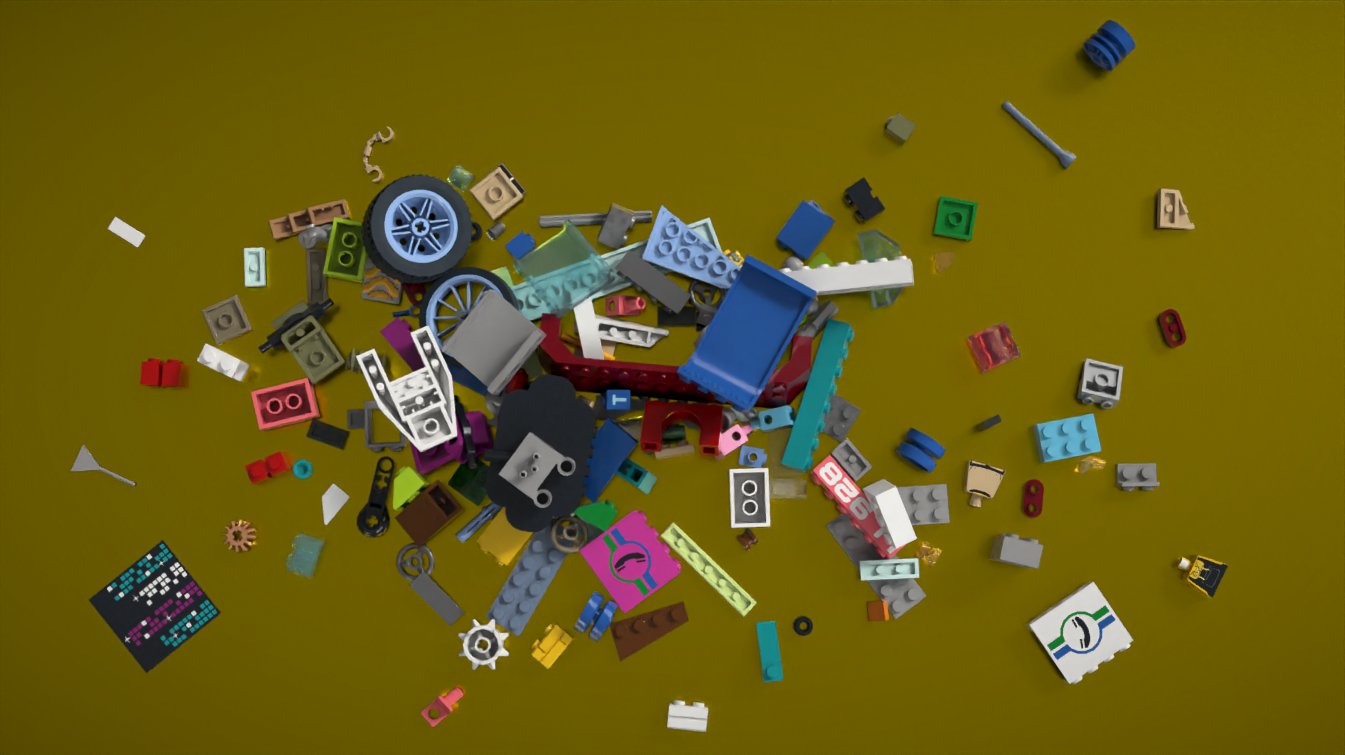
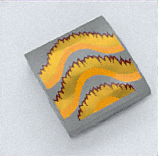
M368 258L361 298L399 305L403 290L402 282L387 277V274L377 269L376 265L372 263L371 258Z

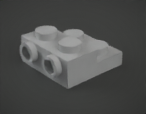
M1086 358L1083 364L1077 398L1082 399V402L1085 404L1096 402L1100 403L1103 408L1115 407L1120 399L1123 367Z

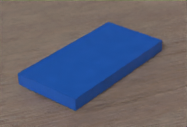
M610 418L606 419L598 430L596 439H592L591 446H594L592 459L588 458L587 465H591L589 477L584 478L583 484L587 485L585 496L592 502L598 499L638 444L634 437Z

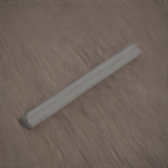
M633 211L634 222L652 221V211ZM607 213L540 216L539 225L540 227L603 224Z

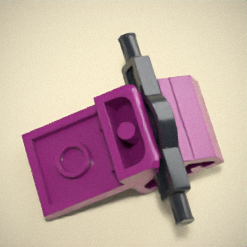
M454 395L457 437L423 452H420L410 442L417 473L421 476L453 458L461 464L468 461L469 468L475 469L478 466L475 457L482 454L485 449H491L494 445L486 416L480 411L464 412L463 404L459 402L457 395Z

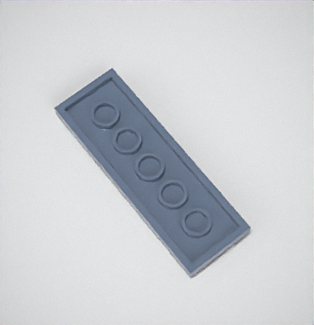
M553 520L545 529L535 532L486 615L487 618L490 620L494 619L495 623L517 636L521 635L568 554L559 551L551 541L550 530L554 523ZM559 525L556 534L562 533L565 527ZM570 530L567 531V535L572 537L573 533ZM565 538L558 540L564 547L571 548L574 544Z

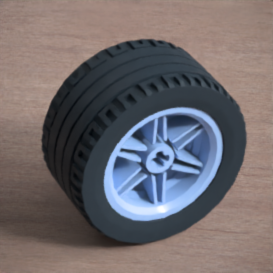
M423 174L401 177L384 187L369 204L363 217V229L361 230L363 234L362 240H364L363 245L366 248L365 251L368 253V257L371 258L372 263L376 265V268L380 269L382 273L387 274V277L398 280V282L421 284L433 281L457 266L466 255L473 235L471 213H469V207H467L466 201L462 199V195L457 190H454L452 185L450 186L447 182H443L442 179H437L434 176L430 177L429 175L423 176ZM411 207H416V214L412 212ZM431 213L435 215V220L433 221L428 219ZM397 219L402 220V226L396 225ZM418 224L420 225V229H422L420 232H417L416 226ZM438 233L439 239L436 240L432 234ZM401 238L406 241L405 245L400 244ZM419 245L424 246L425 250L423 252L418 250Z

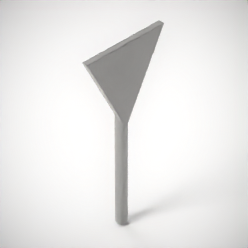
M82 446L71 471L99 470L129 485L135 486L134 482L100 467L86 447Z

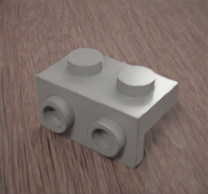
M848 438L829 453L854 482H857L872 468L870 463Z

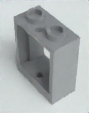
M364 401L365 447L371 448V452H381L382 448H390V451H402V447H407L406 436L401 431L400 442L373 443L372 410L380 409L376 401Z

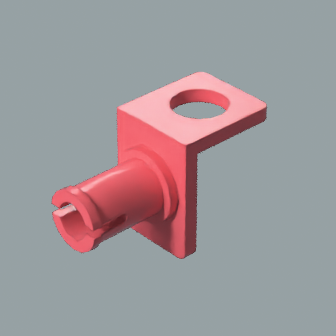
M616 295L606 297V316H638L639 309L645 308L646 301L643 297ZM612 301H614L615 308L613 311H611L610 304Z
M455 686L445 697L439 695L421 712V715L434 727L453 710L451 706L464 695ZM432 708L437 709L440 714L434 720L428 715L429 710Z

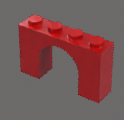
M646 401L640 438L641 450L661 452L665 429L675 421L687 420L695 423L701 430L699 439L700 455L719 456L724 419L723 406L717 404H687L675 401Z

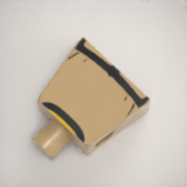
M968 460L966 463L964 492L972 494L969 505L981 508L983 498L992 499L1006 470Z

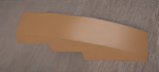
M345 199L309 207L307 210L291 213L286 217L269 220L268 224L273 240L299 234L307 230V225L314 224L315 227L324 224H333L334 217L348 219L350 215Z

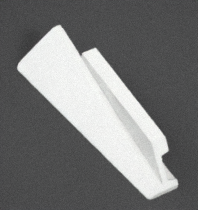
M595 314L600 339L651 347L656 341L669 334L668 329ZM576 317L573 333H579Z

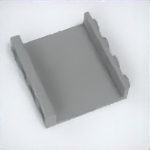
M489 289L480 296V302L468 311V317L456 326L455 333L444 341V346L441 350L452 355L484 383L492 395H499L546 337V334L500 294Z

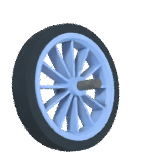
M476 267L457 268L439 277L427 290L420 307L419 326L421 329L429 325L447 364L458 368H465L452 355L441 350L444 346L442 337L455 330L456 326L468 317V311L480 302V296L489 289L496 291L519 311V305L513 291L495 273ZM467 283V308L456 289L457 286ZM473 283L484 284L485 286L473 305ZM451 290L462 310H458L443 301L444 297ZM443 303L456 311V316L437 317L440 304ZM437 320H459L444 331L438 332Z

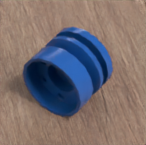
M1107 20L1097 30L1098 34L1093 33L1090 39L1084 42L1083 46L1087 55L1094 63L1106 71H1112L1121 62V58H1125L1135 48V43L1130 34L1121 25L1112 20Z

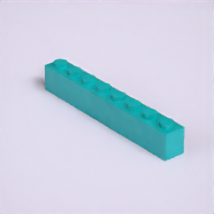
M828 319L781 462L785 467L807 473V470L812 467V454L818 448V436L825 427V421L823 420L825 414H828L830 411L831 403L829 402L831 396H834L837 390L836 380L837 377L840 378L842 375L843 367L841 365L843 359H847L849 352L847 347L854 338L855 332L851 324Z

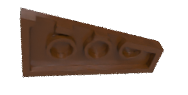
M684 602L611 623L610 628L620 662L689 621Z

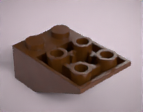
M436 480L397 515L395 519L420 548L463 513L464 510L439 480Z

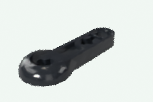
M388 456L381 457L378 460L368 502L357 516L358 530L369 538L381 536L389 526L386 504L396 464ZM384 460H390L392 467L385 471L382 469L381 463ZM379 471L384 474H390L389 478L385 476L384 482L387 483V486L382 487V489L377 485V482L382 480V475H379ZM375 516V520H378V523L371 527L369 526L371 523H368V519H372Z

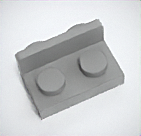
M1156 463L1116 464L1117 487H1123V491H1134L1135 487H1142V490H1154L1155 486H1159Z

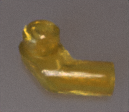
M1088 456L1078 463L1077 470L1081 474H1086L1092 467L1104 470L1106 461Z

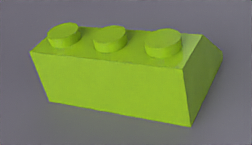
M410 466L402 467L396 473L397 477L394 479L393 508L396 511H403L431 485L423 475L421 476L417 473L416 468Z

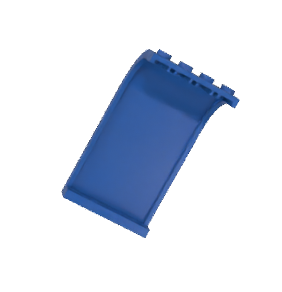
M747 254L743 266L691 358L685 366L680 365L677 370V374L680 376L679 379L687 384L692 382L698 385L697 389L707 394L709 391L715 395L714 398L724 404L726 401L733 405L732 408L740 413H743V411L749 413L768 383L814 300L817 291Z

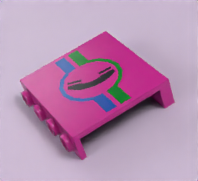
M636 509L579 550L624 614L680 574L681 571L679 569L682 567L676 558L671 559L668 555L670 549L664 542L660 544L656 538L659 536L653 526L650 528L645 522L648 519L642 511L637 512Z

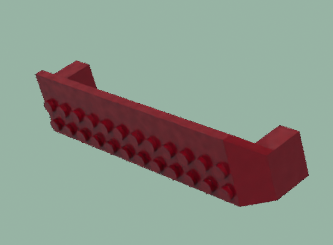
M542 313L540 330L546 334V337L538 345L539 362L546 374L567 378L572 382L576 391L601 393L607 392V390H630L631 396L724 404L714 398L715 395L709 391L707 394L697 389L698 385L692 382L687 384L680 380V376L677 374L680 366L575 357L561 342V315ZM793 336L789 361L771 375L753 407L778 408L786 405L789 406L807 386L811 369L812 337Z

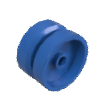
M910 428L905 435L906 440L910 444L901 442L896 452L916 467L931 474L936 467V462L932 458L941 459L946 450L928 435Z
M594 592L573 629L584 633L590 624L593 625L588 635L589 638L598 642L603 631L606 632L614 617L612 615L618 605L609 600L603 609H600L603 596Z

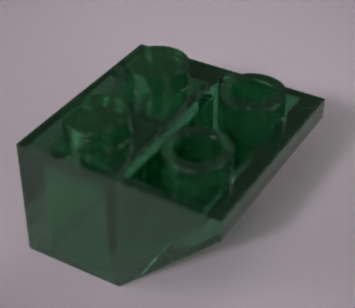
M475 457L478 465L475 469L469 468L468 461L460 464L447 484L479 506L487 495L486 481L489 465Z

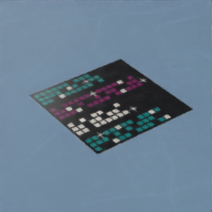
M163 540L89 599L94 608L146 673L220 614L217 607Z

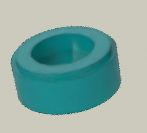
M298 460L294 463L292 470L297 478L306 479L311 476L313 467L307 460Z

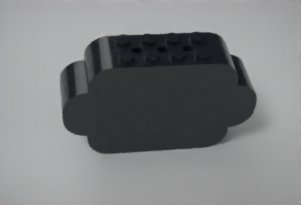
M552 374L541 375L531 383L529 390H514L505 396L501 404L493 450L515 452L529 432H532L564 457L572 458L576 464L574 472L568 476L560 474L557 464L553 467L538 488V490H549L552 495V501L549 506L540 508L536 506L532 498L499 475L506 463L490 462L486 481V493L494 504L506 507L505 513L508 522L514 528L521 531L539 532L545 529L550 524L553 516H569L577 509L581 497H585L587 485L583 483L584 478L589 477L591 465H587L588 458L592 459L594 446H591L592 439H596L598 427H595L596 417L593 408L587 402L576 399L574 385L570 380L562 376ZM563 461L561 468L563 471L568 472L572 469V464L569 461ZM540 493L537 496L540 503L545 504L548 502L547 494Z

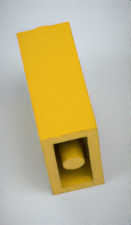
M506 507L502 508L477 540L480 544L478 548L486 554L488 552L492 553L495 556L493 559L501 566L503 564L509 565L534 533L514 528L506 518Z

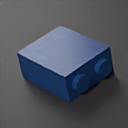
M803 200L776 238L779 239L778 244L785 249L788 247L795 251L793 255L797 258L808 260L835 222Z

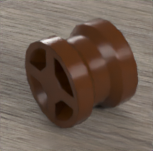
M749 528L745 530L744 534L736 537L747 552L751 550L753 545L760 543Z

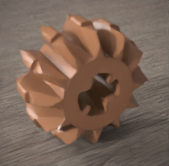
M239 520L237 524L235 521H231L232 527H225L229 532L222 534V536L228 537L223 543H230L229 550L235 548V552L239 553L241 548L243 551H248L247 545L251 547L254 545L250 539H256L255 535H251L255 528L248 529L251 524L250 522L244 524L243 520ZM236 533H241L242 540H237L238 536Z

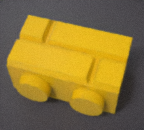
M557 623L554 626L550 624L543 632L546 635L543 640L540 641L538 639L531 647L533 650L531 655L548 669L574 639Z

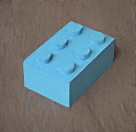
M1094 413L1033 425L1040 463L1101 451Z

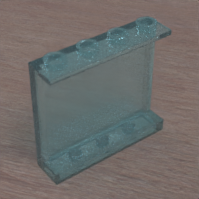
M569 219L563 223V231L521 259H518L515 255L513 256L515 271L525 277L524 281L528 287L535 289L534 292L540 301L544 300L548 311L551 314L555 313L558 318L615 280L611 267Z

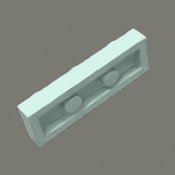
M918 558L859 561L860 580L919 578Z

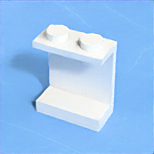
M205 344L197 360L241 382L250 367V364L209 344Z

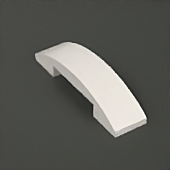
M589 287L570 291L584 358L604 360Z

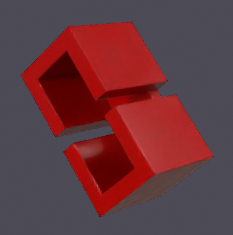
M148 358V362L142 361L140 385L183 388L185 365L179 363V360L167 359V363H160V359Z
M283 451L267 456L265 460L260 459L245 466L251 483L255 485L273 478L272 476H278L292 470L286 453Z

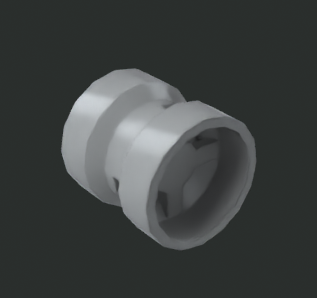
M727 407L723 408L722 431L727 430L736 421L735 412Z

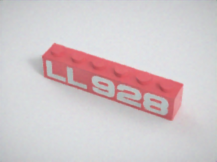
M830 455L810 472L812 474L811 479L825 489L824 493L830 500L834 499L838 504V510L843 515L847 514L849 516L852 526L855 529L859 528L863 532V538L866 542L872 543L877 548L875 551L882 559L884 557L886 560L892 558L905 546L903 545L896 549L886 543L883 529L879 526L867 497Z

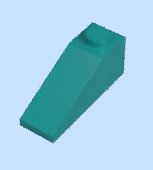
M628 458L616 472L618 476L646 494L649 493L658 479Z
M775 621L756 623L763 682L783 680Z

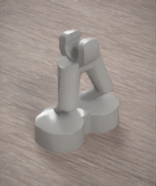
M314 224L306 226L307 230L300 232L298 236L299 243L303 248L314 249L319 242L329 244L332 225L324 224L315 227Z

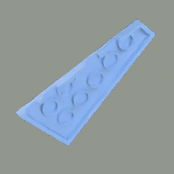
M661 205L642 259L729 291L741 267Z

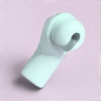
M732 407L730 408L735 412L736 418L742 423L750 422V419L757 418L758 412L754 408L749 413L745 411L740 413Z

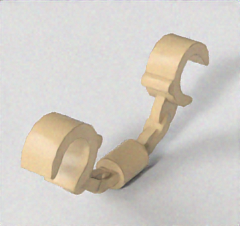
M388 126L390 136L384 138L381 132L378 131L367 142L362 154L364 155L363 162L367 173L370 175L374 171L379 172V177L373 179V183L380 182L383 178V173L377 165L372 167L368 164L367 157H370L372 150L370 146L374 141L382 140L386 144V142L393 140L394 132Z

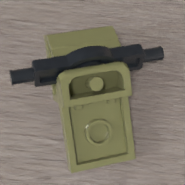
M329 298L321 305L317 302L309 307L303 300L272 321L276 331L267 336L268 341L258 347L259 350L264 354L272 347L276 350L285 344L312 384L317 383L346 363L318 321L326 315L325 311L335 305L334 302Z

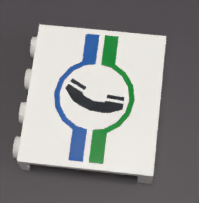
M1091 581L1026 624L1030 631H1033L1065 677L1063 680L1068 684L1078 683L1083 679L1082 675L1086 672H1094L1099 668L1098 664L1103 661L1105 663L1115 657L1114 653L1119 650L1120 652L1130 647L1129 643L1133 641L1096 584Z

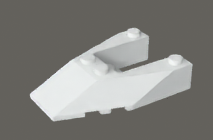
M429 325L411 332L412 340L425 367L392 382H389L375 349L356 356L379 409L420 452L457 437L452 375Z

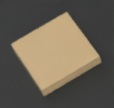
M500 167L469 190L493 221L523 198V195Z

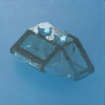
M878 230L858 233L863 260L874 263L875 259L887 258L888 261H893L895 257L902 256L899 244ZM904 287L870 290L873 308L893 305Z

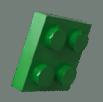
M940 196L933 234L971 241L978 203Z

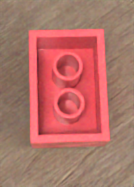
M309 378L251 392L260 430L266 431L320 417L314 387Z

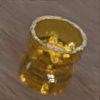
M924 540L917 550L915 557L925 560L926 564L932 567L942 550L937 547H931L930 543Z

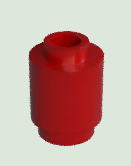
M520 368L505 386L506 394L514 390L525 389L529 377L526 370Z

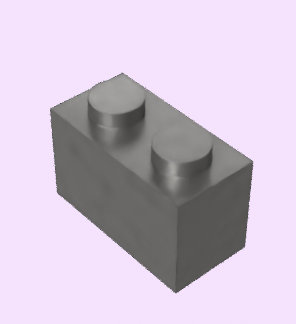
M612 202L597 236V241L619 249L620 245L624 246L628 237L625 233L628 227L632 228L635 221L633 211Z

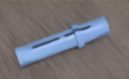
M493 502L487 507L484 506L482 511L455 535L464 543L489 519L492 520L494 515L503 507Z

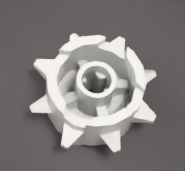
M474 619L472 620V629L468 633H459L458 635L464 641V649L459 653V656H467L472 661L473 670L480 664H488L494 670L495 660L499 656L509 655L503 648V640L509 634L500 633L495 628L494 619L487 625H480ZM481 639H483L484 642H488L486 650L484 647L480 648L479 644L482 643L480 641Z

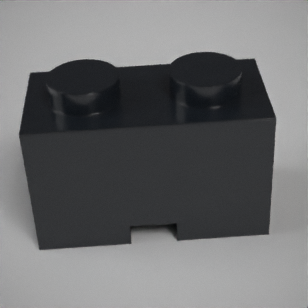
M863 177L845 189V196L843 198L848 206L852 205L854 208V215L858 221H863L866 224L884 212L885 207L877 196L873 198L871 195L872 188Z

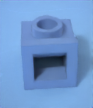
M741 445L738 465L752 468H761L762 465H766L767 454H764V449ZM750 454H756L757 459L755 461H752L750 459Z

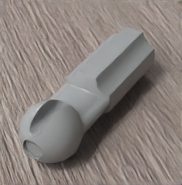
M826 299L794 335L809 336L813 340L827 325L828 319H832L839 311L838 307Z

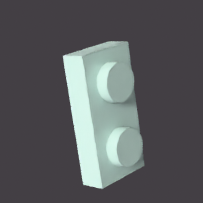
M244 248L245 286H266L265 248Z

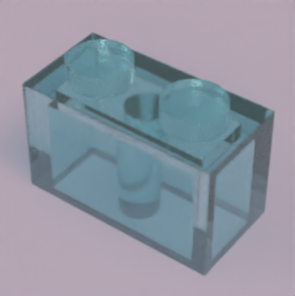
M299 533L298 536H295L292 547H294L292 555L289 554L286 560L287 570L308 578L312 577L325 540L304 533Z

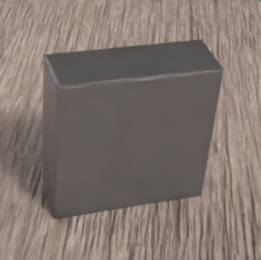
M365 409L347 410L348 429H365Z

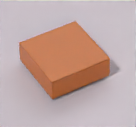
M887 600L867 602L869 621L889 620Z

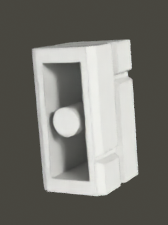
M674 700L673 703H669L667 728L706 732L708 707H704L705 703L693 702V705H685V701Z

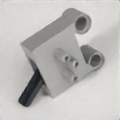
M529 432L515 452L485 449L483 455L484 461L506 463L499 475L532 498L536 506L540 508L549 506L552 501V495L549 490H538V488L553 467L557 464L558 471L564 476L571 475L576 468L575 461L572 458L564 457L532 432ZM563 461L571 462L572 469L565 472L562 470L561 463ZM540 493L547 494L548 502L545 504L540 503L537 496Z

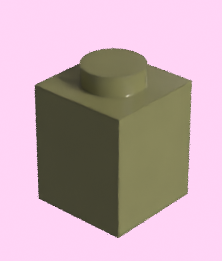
M897 113L895 117L890 116L885 123L887 126L885 133L901 144H904L916 125Z

